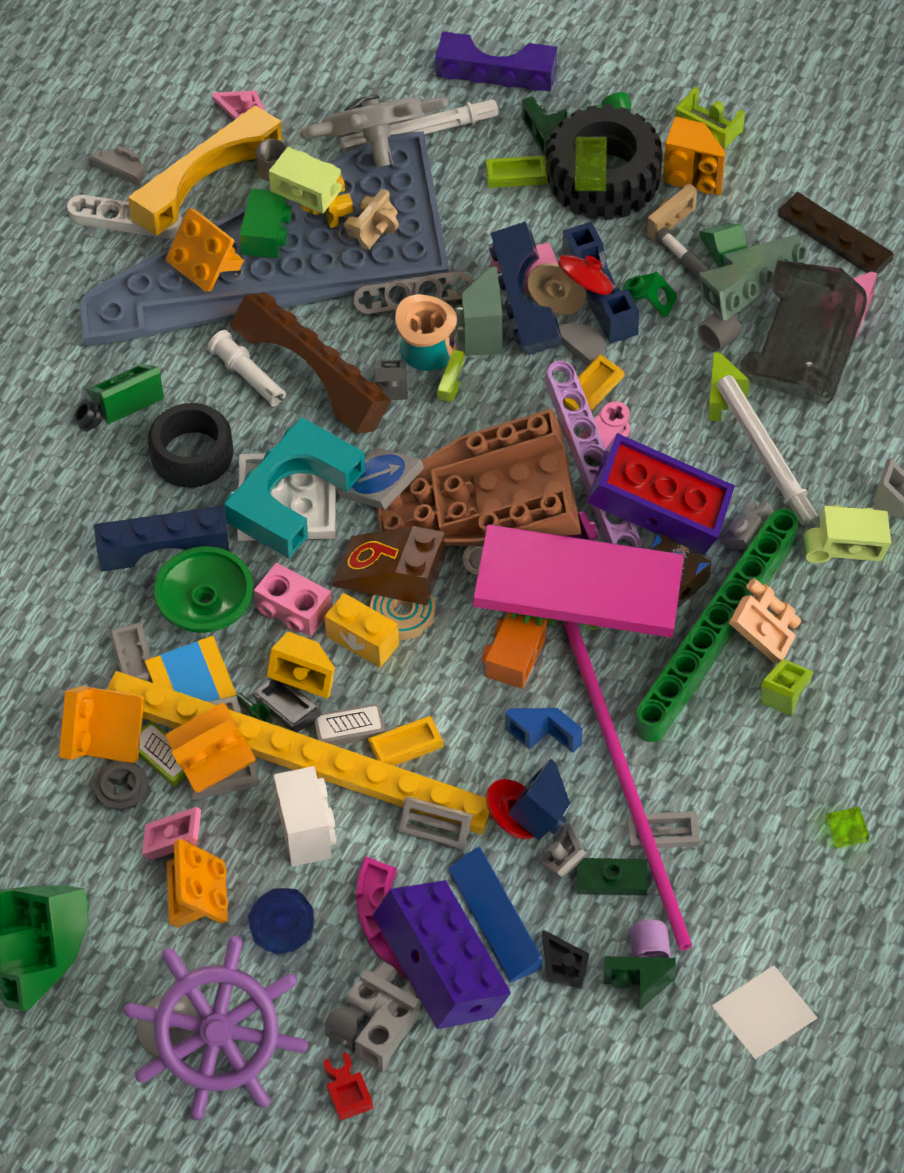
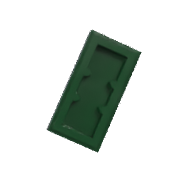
M583 858L577 864V894L647 896V859Z

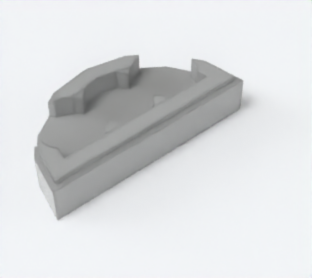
M116 146V150L104 152L98 150L89 157L90 164L137 186H140L144 178V168L140 157L131 149Z
M569 323L559 326L564 341L563 345L588 366L599 354L605 357L606 346L604 338L596 329L580 323Z

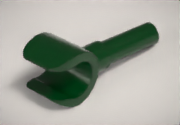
M242 693L236 694L238 702L249 711L250 717L272 723L267 704H255Z

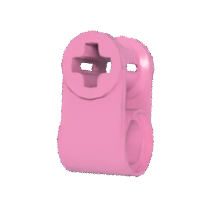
M618 401L607 403L594 419L605 449L617 433L626 437L630 434V425L628 423L630 418L629 409L624 403ZM587 429L580 436L581 439L590 437ZM588 454L589 457L600 462L597 456Z

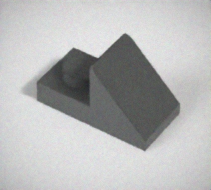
M406 360L375 361V382L382 388V393L390 400H407Z

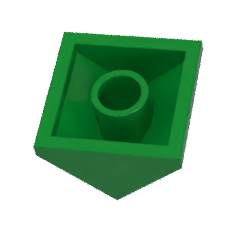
M143 363L86 389L91 399L101 405L103 417L108 425L164 399L161 374L158 367Z

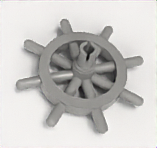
M418 96L380 103L379 98L361 102L362 107L324 117L322 123L312 124L303 128L300 131V136L307 140L321 136L331 138L363 131L364 138L367 142L370 141L375 163L374 167L391 165L394 163L387 139L391 133L389 125L425 117L428 113L446 108L449 101L446 97L422 101Z

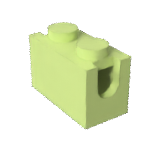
M287 147L269 170L270 190L323 214L342 190V184L336 182L341 175V169L331 163H325L311 157L303 151Z

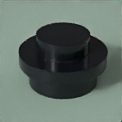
M83 401L78 406L74 414V422L78 424L81 430L88 432L101 423L103 417L101 405L96 401Z

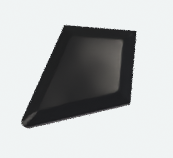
M543 930L542 943L547 982L582 988L589 961V953Z

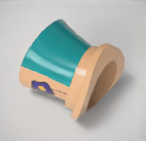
M428 295L406 297L398 305L395 315L397 330L402 337L400 343L402 359L406 360V363L411 367L423 371H433L448 365L453 350H457L456 342L452 335L457 325L455 310L448 303L436 297Z

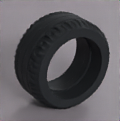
M185 403L166 409L165 412H162L154 420L148 434L150 459L155 471L162 479L179 487L191 488L216 481L217 478H220L227 471L233 458V440L228 421L219 411L201 403ZM192 432L206 434L216 441L208 451L193 457L177 456L166 449L167 445L174 438Z

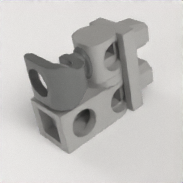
M382 962L373 972L366 969L361 975L360 980L347 994L345 999L346 1006L331 1012L325 1022V1035L352 1052L356 1050L357 1058L382 1073L389 1064L393 1052L409 1033L413 1024L419 1019L420 1005L422 1003L410 981L406 983L403 989L393 985L398 979V971L386 962ZM367 1018L370 1021L356 1039L357 1028L361 1025L362 1020Z

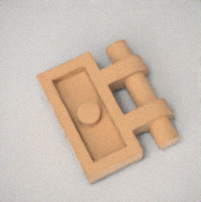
M754 578L746 586L754 594L753 597L751 595L742 597L729 624L773 663H779L785 658L796 636L787 626L795 629L801 623V619L794 613L795 609L787 602L782 603L774 596L772 588L767 584L762 585ZM767 608H769L770 610H772V611L774 612V614H771V613L767 610Z

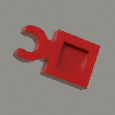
M346 1052L342 1053L344 1064L342 1068L335 1069L331 1066L329 1059L324 1060L325 1073L329 1079L333 1080V1082L327 1083V1091L339 1121L374 1109L361 1072L350 1075L352 1063L350 1056Z

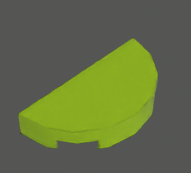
M453 350L437 390L439 401L452 402L457 395L460 381H456L461 367H464L465 361L463 351Z

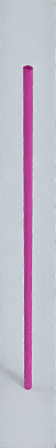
M563 622L678 948L681 951L690 949L692 947L691 939L578 625L575 622Z

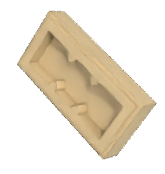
M688 183L673 197L664 200L658 209L648 217L647 237L655 242V236L660 229L664 227L674 228L696 208L697 189Z

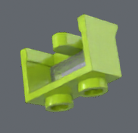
M694 87L675 108V117L705 123L725 150L738 134L743 132L745 112L739 110L735 114V118L729 121L723 118L724 105L722 102L716 100L709 110L700 106V89Z

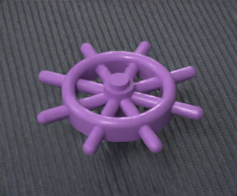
M233 936L229 939L223 965L203 966L189 972L173 949H165L162 953V958L176 981L166 990L158 1007L152 1008L129 1003L123 1009L124 1015L129 1018L154 1023L155 1043L160 1055L135 1073L136 1080L140 1083H145L168 1068L178 1079L195 1087L190 1116L194 1120L203 1118L209 1091L229 1090L243 1084L259 1107H267L270 1103V1098L256 1076L267 1065L275 1048L303 1053L308 1049V1042L305 1039L278 1034V1018L272 1001L296 985V976L294 974H286L264 988L253 976L237 969L242 949V939L238 936ZM219 982L214 1007H211L198 986ZM233 985L251 996L227 1012ZM186 994L200 1017L176 1013L173 1010L179 1000ZM260 1009L263 1019V1030L235 1025ZM169 1026L197 1032L173 1047L169 1036ZM232 1039L259 1044L251 1058L246 1061ZM205 1044L199 1070L182 1060V1058ZM219 1047L234 1068L233 1070L214 1073Z

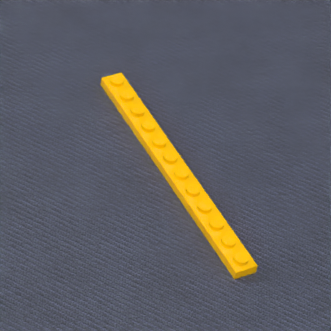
M115 671L106 689L142 695L144 697L142 718L173 729L217 706L119 671ZM229 710L253 755L257 758L292 770L314 766L318 779L324 778L327 782L402 808L405 798L409 796L473 814L469 826L470 831L483 835L491 815L486 805V797ZM413 808L410 809L417 813L462 825V822Z

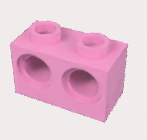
M278 563L274 564L254 590L256 608L263 616L267 618L274 617L284 622L291 631L295 633L302 632L310 637L332 607L331 591Z

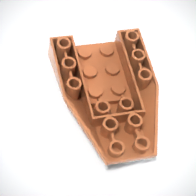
M552 409L457 438L422 460L424 469L386 510L377 508L379 531L410 526L445 532V546L484 545L487 525L559 536L581 534L564 432Z

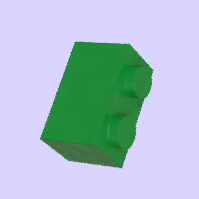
M250 189L240 232L242 255L278 259L281 246L285 247L287 243V228H285L286 223H291L293 206L288 205L287 198L271 192V190Z

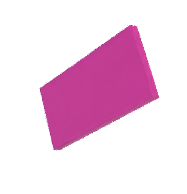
M487 525L473 607L673 638L684 555Z

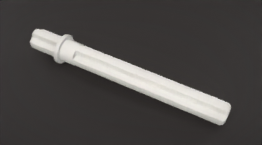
M493 99L475 104L466 102V106L389 125L390 135L424 131L425 135L469 123L473 126L477 121L496 117L498 115V106ZM363 132L344 136L340 139L344 154L367 142Z
M728 375L721 378L717 383V388L783 494L785 506L791 507L801 525L811 524L818 516L806 497L808 494L807 490L800 487L734 377Z

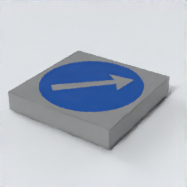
M375 447L365 458L366 471L349 491L345 492L338 487L336 490L342 498L386 510L424 469V465L421 459Z

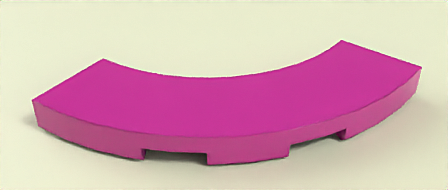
M365 856L360 868L356 888L357 912L362 931L376 955L383 962L393 966L399 975L409 980L373 917V913L388 891L393 888L394 880L397 876V868Z

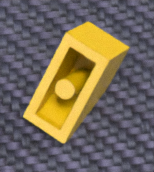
M287 631L271 648L267 677L326 699L330 697L335 672L334 665L318 642Z

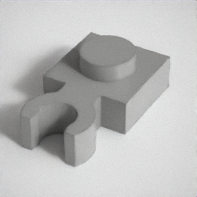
M764 501L760 507L755 502H751L745 509V516L736 518L731 522L728 531L721 539L726 549L741 550L749 547L765 524L764 521L773 513V509L767 501Z

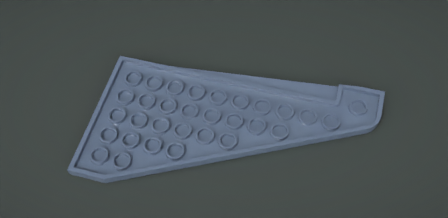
M424 131L394 134L387 137L394 163L391 165L374 167L375 163L370 141L328 162L341 169L345 191L340 192L338 195L349 193L353 203V213L338 217L339 226L330 228L325 213L314 215L313 212L304 211L299 203L287 199L288 205L293 206L291 223H286L285 228H287V243L285 247L281 246L278 259L242 255L240 232L246 206L213 223L234 239L232 246L235 249L234 253L244 259L238 271L220 272L211 292L203 291L166 261L170 247L93 287L84 295L80 303L84 345L115 343L233 319L245 294L267 293L276 299L277 305L281 308L354 294L355 290L363 285L449 272ZM381 189L388 190L390 194L389 200L398 212L396 219L399 226L394 233L383 232L369 250L362 249L357 238L348 236L344 223L350 216L359 217L362 214L360 203L366 196L375 197Z

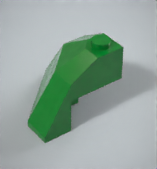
M49 885L0 889V998L5 1007L21 1011L30 1010L75 963L89 924V900L84 888L68 885Z

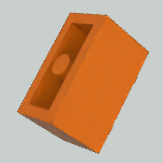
M507 612L505 619L499 618L494 631V637L496 638L492 645L488 644L482 656V663L485 664L486 677L523 689L547 637V620L542 619L541 625L538 626L535 619L530 618L529 622L525 624L523 616L518 615L512 619L511 612Z

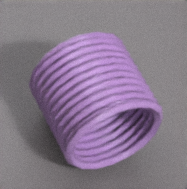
M648 919L637 922L630 928L632 957L671 958L668 928L665 923L659 920Z

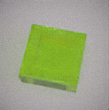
M859 806L826 814L825 820L835 849L869 842L870 835Z

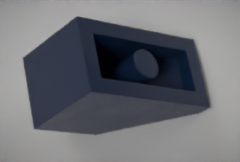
M550 759L531 777L508 813L538 840H541L549 831L554 835L567 820L563 814L570 805V801L556 762Z

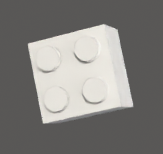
M314 766L274 774L278 811L291 866L332 858L331 845H336L337 841L332 809L328 807V794L324 778L317 779Z

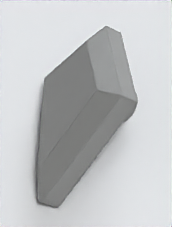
M570 823L565 826L556 841L549 845L548 852L541 861L545 868L560 878L566 876L586 854L575 829Z

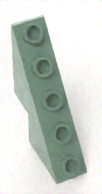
M800 234L723 254V267L699 273L703 302L723 321L731 318L804 263L807 249L804 244H801Z

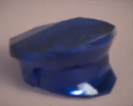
M273 888L253 904L248 914V923L255 945L268 952L280 955L293 952L305 945L307 940H311L315 923L314 908L301 892L291 888Z

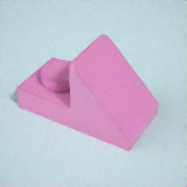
M194 807L145 824L142 856L149 860H154L174 853V841L178 839H183L197 847L201 809Z

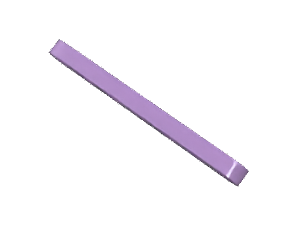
M555 361L549 366L545 374V384L589 496L599 466H589L586 464L584 456L588 454L595 455L601 462L605 446L575 369L566 361ZM552 372H564L568 377V381L565 383L555 381L552 377ZM566 398L574 399L578 403L579 409L576 411L566 409L563 405V400ZM577 426L585 427L590 437L586 439L578 438L574 434L573 428ZM592 505L606 543L617 544L619 540H627L633 547L641 548V540L635 524L622 519L620 524H613L606 518V511Z

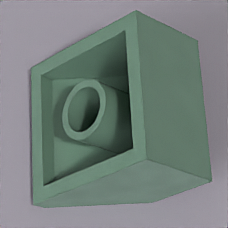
M497 266L490 267L462 293V306L456 307L457 324L463 325L457 326L458 345L464 344L465 356L502 354V309Z

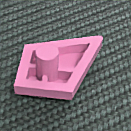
M256 91L212 93V100L234 120L255 105L265 111Z

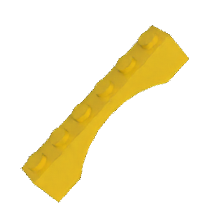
M253 106L226 127L220 129L204 143L199 144L186 156L177 160L175 164L164 172L155 176L146 185L133 192L128 197L130 219L155 236L159 235L178 221L179 210L184 198L204 177L230 164L256 159V148L265 140L277 139L282 141L281 121L258 106Z

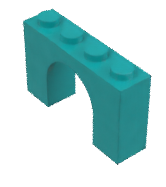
M301 417L294 426L287 428L282 440L266 452L263 461L258 467L251 469L247 473L242 485L227 496L224 502L226 522L290 559L309 537L307 518L274 499L271 495L274 486L287 476L307 473L316 475L341 490L348 492L366 471L365 454L362 450Z

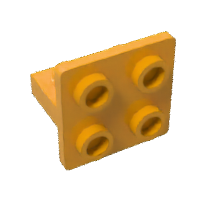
M195 209L187 210L166 256V261L205 292L212 291L220 272L240 270L244 259L234 253L235 249L232 247L234 239Z
M225 703L218 704L165 735L172 748L171 752L176 762L184 770L196 793L208 789L256 761Z
M183 839L174 841V858L166 862L169 924L179 928L203 916L220 924L227 922L228 898L225 861Z

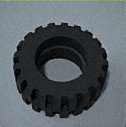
M597 105L587 107L585 111L579 109L573 112L571 118L565 117L558 123V127L552 131L550 141L548 142L547 177L552 194L555 197L558 196V201L564 207L570 205V211L578 215L581 212L586 213L587 218L596 219V216H604V220H612L615 215H620L623 218L629 216L633 209L636 212L645 207V201L649 203L654 198L655 191L660 186L663 152L660 136L656 133V129L650 122L645 123L643 116L638 113L631 114V111L624 107L615 109L613 105H605V108H597ZM607 154L617 156L627 163L618 168L604 170L590 167L582 161L594 155Z

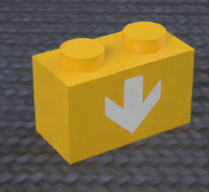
M345 593L341 595L324 616L326 637L380 668L399 646L398 623Z

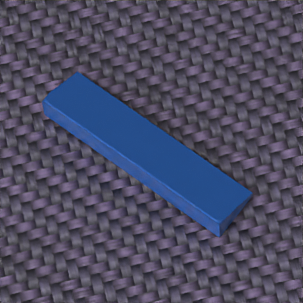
M481 847L473 849L449 867L448 871L509 982L512 983L541 970L542 956Z

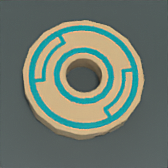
M432 594L428 605L377 595L372 596L370 604L371 609L398 623L399 640L417 638L423 634V631L428 626L430 628L434 623L436 606ZM399 605H407L412 609L404 615L397 614L394 611Z

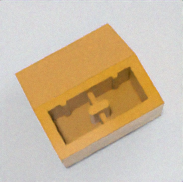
M679 117L674 118L665 142L663 182L675 187H685L689 183L702 193L721 196L726 152L705 123Z

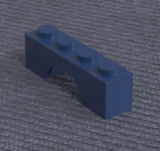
M527 222L491 232L493 243L489 244V250L493 261H498L501 272H498V281L501 290H507L509 300L505 301V307L509 318H515L517 329L513 330V335L518 348L523 347L527 354L531 355L564 344L557 317L551 307L535 305L529 302L524 295L523 283L525 275L529 268L540 259L532 230Z
M592 222L563 230L562 254L577 256L583 259L586 256L596 258L602 264L601 270L608 276L614 286L612 293L609 295L598 294L586 289V300L609 344L638 335L639 310L628 289L621 291L614 282L606 261L603 242Z
M223 506L94 524L101 572L132 568L144 555L166 548L187 550L195 547L210 546L230 551Z

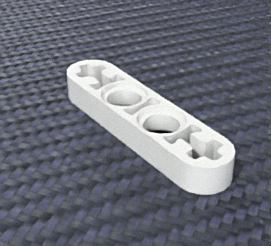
M77 195L71 198L67 205L69 218L76 224L147 236L174 238L182 223V217L179 213L178 221L155 236L130 219L129 202L89 195ZM107 211L119 213L115 218L107 219L103 217V214Z

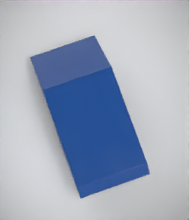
M510 708L505 712V730L529 750L547 733L572 753L582 745L583 728L559 708Z

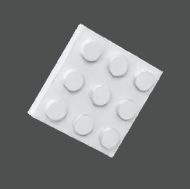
M240 454L239 487L244 482L247 473L251 469H256L263 461L265 454ZM307 473L287 476L274 486L271 491L274 499L307 518L309 536L307 539H336V486L316 475ZM237 529L238 541L256 540Z

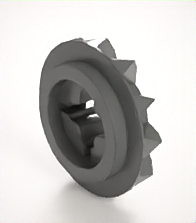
M116 761L103 767L94 781V792L98 802L103 803L108 810L115 808L121 812L131 806L136 809L138 802L146 799V792L149 787L145 771L135 763ZM127 781L129 790H121L120 793L116 794L114 785H122Z

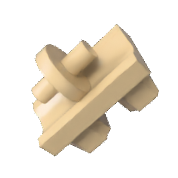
M381 189L375 197L366 196L360 203L362 214L359 217L350 216L344 223L348 236L357 238L362 249L369 250L383 232L394 233L399 226L396 219L398 212L389 200L390 194L388 190Z

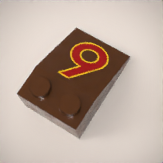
M410 526L351 536L333 579V587L428 605L445 560V532Z

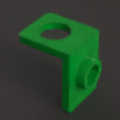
M658 272L629 278L622 290L628 289L634 301L647 299L662 317L669 316L677 298V293ZM660 288L666 293L667 301L665 305H662L658 300V290Z

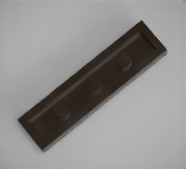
M798 191L778 209V216L865 273L875 272L878 275L893 260L894 253Z

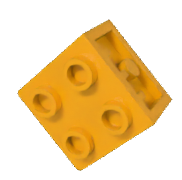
M87 686L66 690L59 758L72 760L88 755L129 763L137 762L144 697L142 695Z

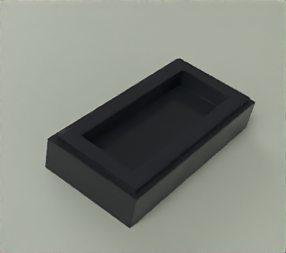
M270 679L253 692L254 699L258 703L267 704L270 713L291 731L300 732L322 715L320 708L295 687L280 681Z

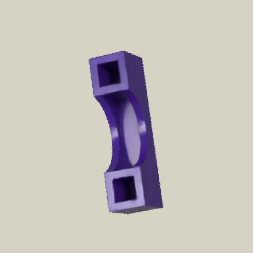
M442 31L435 56L436 76L446 79H460L475 83H490L504 87H519L533 91L551 92L557 68V46L528 43L521 51L515 54L492 56L480 51L474 45L471 35Z

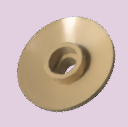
M540 264L529 274L527 280L529 292L540 306L551 307L553 312L561 315L576 313L583 307L586 301V289L570 279L558 264Z

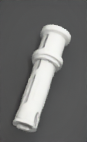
M222 330L211 338L208 344V351L212 355H218L225 362L224 365L229 371H237L272 407L282 402L276 396L279 395L284 399L286 392L249 358V351L244 346L239 347L232 340V335L227 330Z

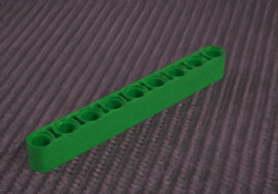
M779 509L769 516L638 706L636 733L643 741L656 742L664 737L735 633L736 629L729 622L742 597L749 595L753 597L754 595L746 588L747 584L754 578L762 585L768 584L793 548L797 537L798 517L791 510ZM680 671H688V672H690V673H685V674H684V673H681ZM664 695H671V696H673V698H666V697H663V696H664ZM646 720H655L657 722L649 723Z

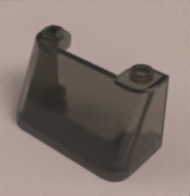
M778 260L775 272L770 280L773 292L780 298L762 352H748L741 360L739 371L749 379V383L814 403L829 404L836 394L866 308V291L842 268Z

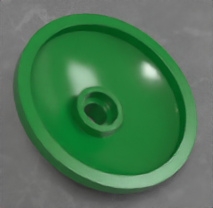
M210 546L187 549L173 556L160 569L154 584L155 601L162 616L177 628L195 633L214 632L235 623L249 608L254 591L252 575L243 560L230 551ZM204 599L211 600L208 603H201Z

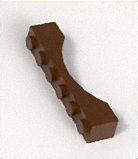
M264 292L245 294L230 326L249 343L265 342L277 344L290 349L302 357L314 369L324 384L331 400L334 415L356 434L374 432L391 402L382 393V388L365 379L356 366L348 364L340 358L339 352L336 349L321 342L318 339L317 333L305 328L296 321L297 317L293 313L283 310L277 305L276 299L273 296Z

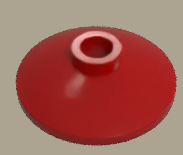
M562 255L559 258L558 265L561 270L577 284L598 294L609 295L612 293L614 286L608 276L601 270L602 264L596 258L586 256L583 259L571 255Z
M510 779L496 780L489 786L486 792V805L494 821L504 831L517 838H535L508 815L525 786Z

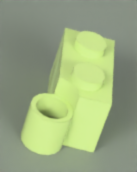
M839 505L824 506L819 516L820 527L809 529L804 533L806 559L811 563H824L832 557L882 561L891 545L888 512L872 508H847Z

